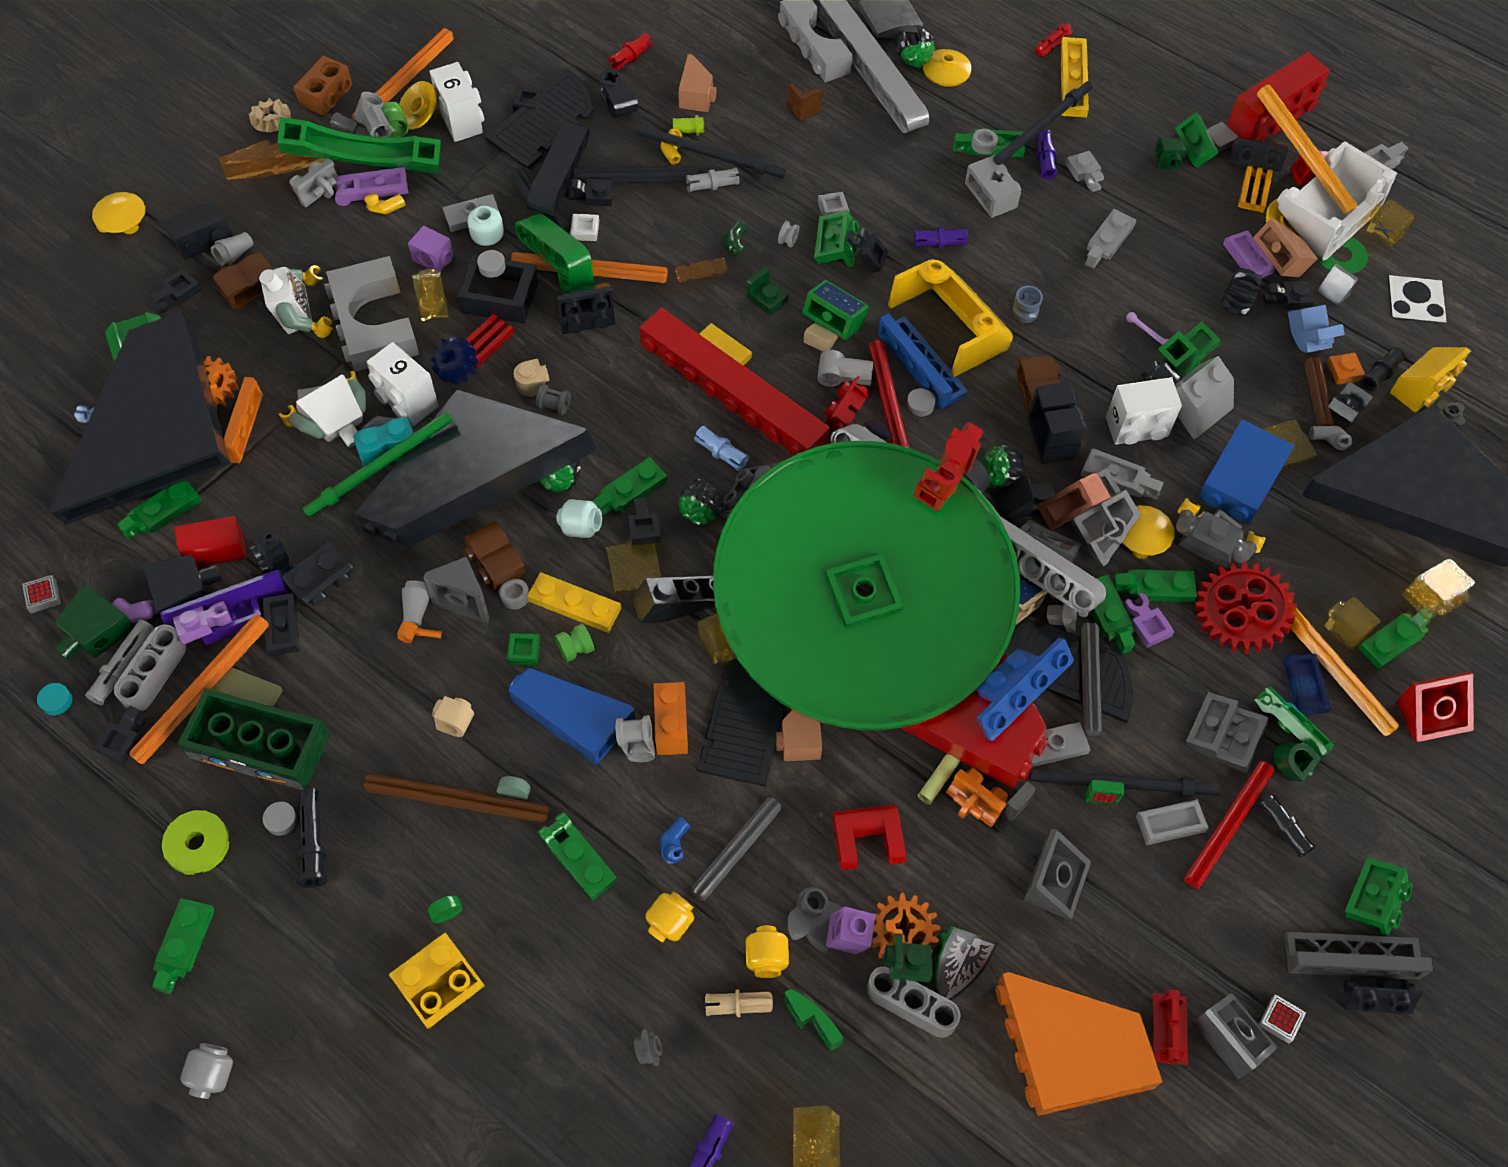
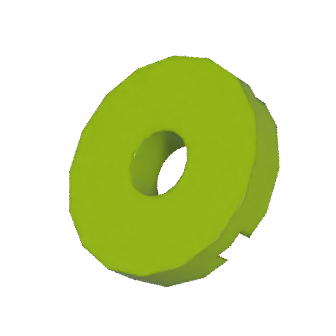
M193 810L180 815L170 823L163 835L162 851L164 858L176 871L186 875H195L194 873H205L212 870L223 860L229 849L227 826L217 815L206 810ZM204 836V842L201 847L195 850L188 848V844L193 837Z

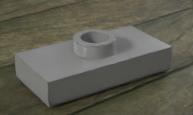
M493 194L443 207L450 232L468 228V215L477 207L490 206L499 212Z
M1077 722L1047 729L1045 732V739L1048 740L1046 748L1040 757L1034 756L1031 764L1035 767L1089 754L1091 749L1081 723Z

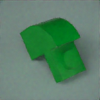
M1201 321L1185 336L1178 331L1158 348V354L1183 376L1196 368L1205 356L1219 346L1221 339Z

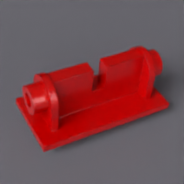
M859 376L850 383L846 380L836 393L839 395L836 402L833 400L823 413L827 416L823 423L827 424L830 422L835 431L849 426L856 416L848 407L857 412L868 397V389L863 385L858 386L856 384L860 378Z
M1167 990L1166 995L1153 993V1055L1155 1061L1188 1065L1187 997L1180 996V991Z

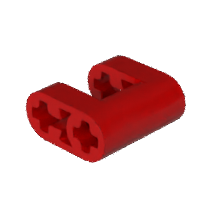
M896 804L832 812L833 831L841 871L858 869L854 838L882 835L888 865L906 862L905 845Z

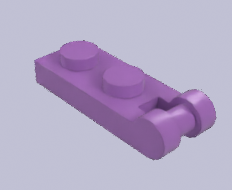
M405 167L341 175L334 178L337 182L334 185L336 190L335 202L341 206H346L351 201L364 200L365 196L370 193H375L378 197L409 193Z

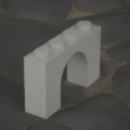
M390 256L326 272L329 283L324 284L328 299H334L335 302L330 304L334 320L339 319L341 323L336 325L340 341L345 340L347 344L342 346L346 362L352 361L355 372L367 369L366 361L392 342L410 357L420 355L409 317L380 325H366L354 319L358 309L365 303L401 293Z

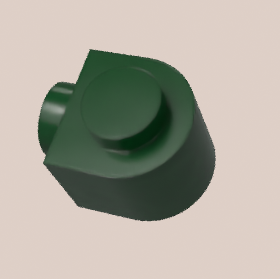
M1159 138L1155 148V159L1158 169H1178L1186 155V144L1182 142L1181 138Z
M1283 743L1277 747L1274 753L1275 766L1289 781H1304L1314 773V767L1321 760V757L1305 743Z

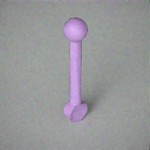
M1130 312L1127 314L1126 319L1128 322H1134L1162 345L1169 340L1163 339L1137 319L1135 313Z

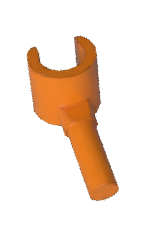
M405 621L400 625L397 638L402 642L411 643L415 635L441 638L442 631L422 629L410 621Z

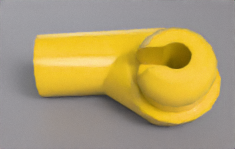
M678 129L669 130V134L682 137ZM662 142L661 150L668 161L673 165L679 163L681 156L677 151L678 147Z
M370 193L364 198L367 204L366 208L370 212L385 215L406 205L400 194L385 201L379 200L378 195L375 193Z

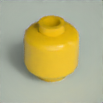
M674 891L671 895L668 893L661 894L645 915L646 921L651 925L647 931L662 943L666 938L671 941H678L694 920V915L691 912L693 906Z
M769 925L757 927V932L750 934L746 938V966L755 972L756 977H778L781 975V971L788 967V938L783 933L776 931V927Z

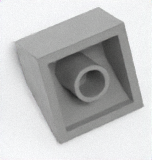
M1219 356L1199 364L1175 384L1182 404L1178 417L1193 439L1199 437L1234 407V378Z

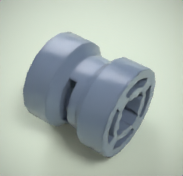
M1026 285L1018 289L1012 308V315L1017 321L1031 323L1037 319L1043 300V294L1037 287Z

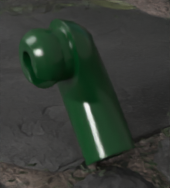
M737 221L723 238L726 250L730 251L733 256H738L744 250V246L740 243V237L747 231V228L741 221Z

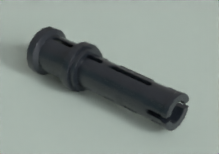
M313 788L303 789L298 793L301 847L296 852V858L300 861V876L297 878V884L304 888L320 887L328 881L327 875L324 874L323 865L326 849L321 845L319 790L315 791Z

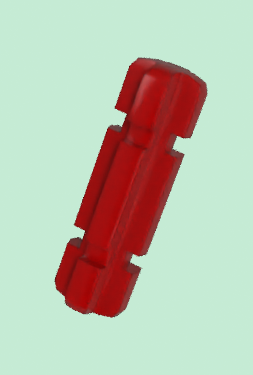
M1068 23L1061 24L1044 38L1042 42L1038 43L1034 49L1038 57H1045L1059 46L1062 37H1069L1072 34L1071 25Z

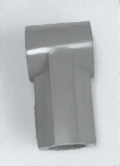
M362 92L354 119L364 125L372 137L389 138L393 130L381 110L384 103L383 99L375 93Z
M826 350L820 355L817 380L824 386L834 387L846 380L850 383L859 376L860 378L856 384L870 386L873 361L844 358V355L839 351Z

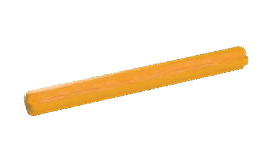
M1268 84L1262 87L1257 92V96L1341 212L1345 215L1352 212L1357 207V203L1271 85Z
M1296 608V611L1292 613L1295 615L1294 624H1289L1291 630L1384 736L1393 733L1399 727V724Z

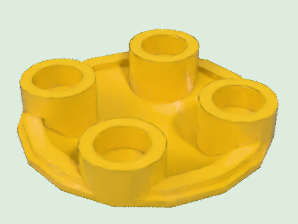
M128 192L113 193L105 196L96 204L93 209L92 219L100 232L133 234L138 231V224L145 215V205L142 199L135 194Z
M1136 506L1141 515L1131 527L1122 543L1139 559L1163 553L1171 546L1175 537L1174 526L1171 520L1161 510L1154 507Z

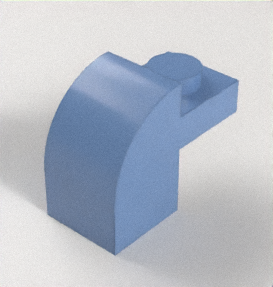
M1326 305L1288 312L1292 336L1298 348L1305 353L1333 348L1334 337L1345 335L1343 324L1329 326Z

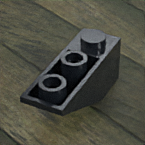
M713 576L645 578L631 598L640 623L667 622L715 607Z

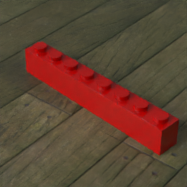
M660 308L640 326L641 345L646 351L653 352L668 367H674L681 372L686 380L696 383L708 396L715 397L721 401L730 412H736L743 417L748 425L758 428L765 433L770 441L783 446L791 456L829 443V426L665 309Z

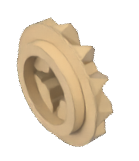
M269 98L264 103L259 101V105L252 106V112L249 113L252 126L262 132L278 131L280 117L291 118L287 104H283L280 99L273 102Z

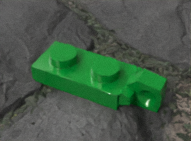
M974 129L973 132L967 134L955 133L953 152L993 156L1014 141L1023 131L991 130L997 135L998 142L996 149L990 154H980L971 146L973 134L979 129ZM1022 146L1010 157H1023L1025 146Z
M649 457L605 486L593 502L601 510L602 516L612 509L615 512L619 510L623 512L634 505V498L646 497L668 481L667 475Z
M186 480L163 489L135 507L117 526L128 540L141 532L144 534L151 531L153 534L199 504L202 500Z
M1135 569L1129 570L1127 573L1115 574L1112 581L1117 593H1129L1130 597H1135V601H1137L1141 593L1145 594L1149 601L1194 602L1197 598L1194 571Z
M1106 575L1096 578L1104 585L1106 597L1102 603L1091 610L1094 620L1103 638L1106 637L1108 641L1114 640L1119 653L1131 652L1135 645L1132 637L1135 631L1131 619L1110 576Z
M1428 606L1419 611L1415 616L1410 611L1405 614L1403 613L1361 643L1358 649L1380 670L1418 643L1429 631L1425 625L1430 623V620L1436 614Z
M1271 686L1266 688L1255 699V702L1263 712L1274 714L1279 719L1277 723L1284 731L1289 734L1293 733L1301 743L1309 745L1321 758L1334 748V744L1291 702L1287 703Z
M180 898L153 968L157 974L152 987L158 992L172 994L178 977L184 978L187 972H191L214 914L215 908L212 905Z

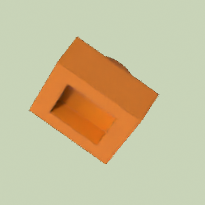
M1356 353L1331 356L1326 362L1336 385L1361 381L1362 377L1365 376Z

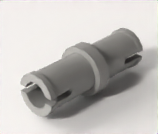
M737 168L722 171L711 169L703 174L686 175V184H689L687 190L688 192L708 188L717 190L721 186L738 185L739 176H736L738 170Z

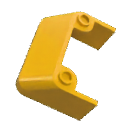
M934 259L928 260L895 276L888 301L890 309L933 289L977 336L959 346L950 373L953 378L1009 349L1013 339L1010 329L961 277L943 262Z

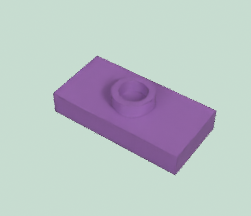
M1248 230L1225 238L1223 245L1240 268L1256 271L1255 273L1261 275L1262 278L1274 273L1276 268Z

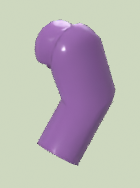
M118 598L112 604L125 613L133 624H136L139 619L146 621L158 614L153 600L130 604L125 599Z

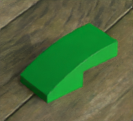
M792 989L784 992L783 1001L800 1029L813 1023L830 1052L842 1045L844 1037L818 1006Z

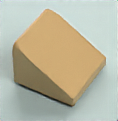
M815 322L804 332V343L824 352L832 348L839 336Z

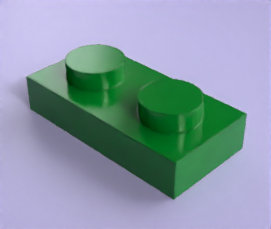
M1195 112L1175 127L1182 142L1186 144V152L1192 165L1196 168H1199L1219 153L1198 113Z

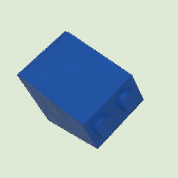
M1241 419L1206 480L1198 499L1204 501L1210 507L1220 509L1231 515L1235 520L1250 525L1295 445Z

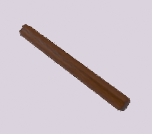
M373 773L367 774L364 781L365 790L372 793L539 823H546L550 815V808L547 804Z

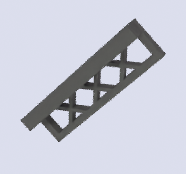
M1286 932L1284 934L1288 973L1422 979L1433 972L1431 958L1421 957L1418 938ZM1295 941L1306 942L1316 952H1296ZM1330 943H1338L1349 954L1328 953L1324 949ZM1362 945H1371L1381 955H1363L1358 950ZM1396 946L1409 947L1410 957L1393 956L1390 952Z

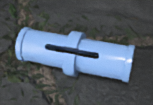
M706 426L698 429L696 432L697 436H694V441L711 451L713 457L716 459L721 458L737 471L745 467L749 456L732 446L730 440L717 436Z

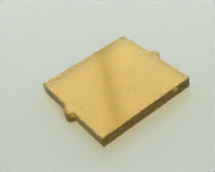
M1296 419L1263 429L1295 445L1282 469L1317 457V453L1308 440L1309 436L1304 434Z
M628 541L627 544L606 547L615 594L637 591L645 578H661L654 543L632 546L631 541Z

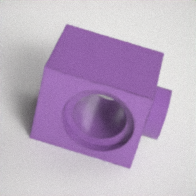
M423 226L408 242L412 261L436 273H439L445 265H448L454 256L450 238L426 226Z
M843 907L830 915L826 947L852 954H858L870 948L875 914L849 907Z

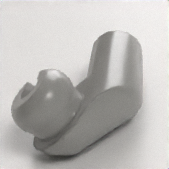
M1339 426L1310 427L1309 437L1311 440H1326L1335 449L1341 451L1348 449L1352 445L1351 436Z

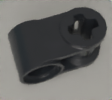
M615 69L604 70L600 75V82L603 86L600 96L611 116L617 118L637 111L638 102L633 90L629 88L622 74Z

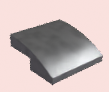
M861 0L857 5L876 38L896 39L900 31L918 32L917 26L923 27L922 21L909 0Z
M1208 692L1186 740V745L1223 765L1247 773L1268 725V717L1238 708V701Z

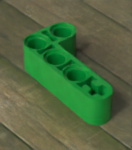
M542 213L515 223V230L520 241L557 270L562 291L595 285L591 256L581 242Z

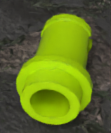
M695 115V118H673V129H678L681 134L696 133V136H699L700 133H704V118Z

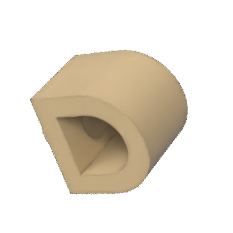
M538 359L522 362L514 369L516 389L523 396H537L540 386L549 381L546 365L540 366Z
M444 696L443 700L439 699L436 702L432 716L434 717L437 730L452 736L462 737L474 716V711L471 709V704L462 698L452 699Z

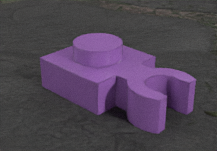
M1141 593L1137 598L1140 606L1133 605L1130 599L1126 600L1124 607L1130 616L1135 617L1132 620L1133 628L1146 648L1172 637L1174 633L1173 628L1159 608L1149 609V600L1145 594Z
M224 601L213 604L206 611L201 606L173 617L182 645L211 634V627L224 626L232 622Z

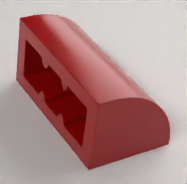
M235 516L174 527L180 557L186 555L193 556L199 567L246 558L244 533Z

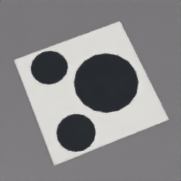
M1389 275L1393 317L1446 322L1442 280Z

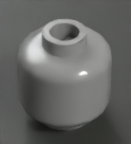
M201 1043L199 1048L189 1051L180 1078L182 1084L190 1088L189 1095L209 1099L211 1093H218L225 1089L233 1066L232 1058L227 1055L228 1049L213 1044Z

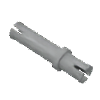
M141 619L137 621V624L120 645L109 663L102 665L99 672L101 674L85 694L89 700L98 705L104 704L105 699L113 690L122 673L149 634L155 629L151 624ZM137 640V641L135 642V644L133 645V647H132V648L130 649V651L128 652V654L125 656V658H123L124 655L126 654V652H127V651L129 650V648L131 647V645L134 643V641ZM112 674V676H111V678L108 680V682H107L106 684H104V683L106 682V680H107V679L110 677V675Z

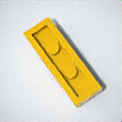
M541 572L527 595L528 602L607 633L611 630L621 610V603Z

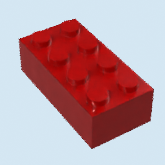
M1309 52L1240 94L1237 97L1227 126L1241 138L1263 141L1272 133H1278L1281 130L1280 126L1259 99L1257 92L1262 87L1268 84L1271 85L1292 116L1297 120L1300 115L1305 112H1311L1317 106L1320 92L1327 84L1326 79L1330 69Z

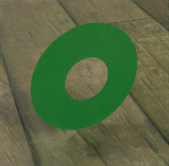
M1351 237L1342 245L1352 252L1351 260L1340 262L1334 259L1332 255L1324 261L1318 258L1320 263L1329 270H1332L1334 265L1338 264L1349 273L1354 274L1366 266L1368 254L1365 247L1358 240Z

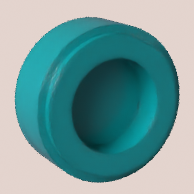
M52 683L41 689L37 696V704L48 715H60L71 706L72 694L64 685Z

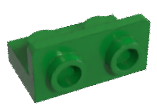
M848 210L819 217L814 256L818 264L843 259L848 268L854 266V258L858 253L857 247L850 245L846 237L849 230L858 235L859 224L856 220H853Z
M1367 857L1346 907V918L1378 927L1381 936H1389L1392 928L1397 929L1402 916L1400 907L1402 902L1408 901L1411 896L1413 884L1408 880L1407 869Z

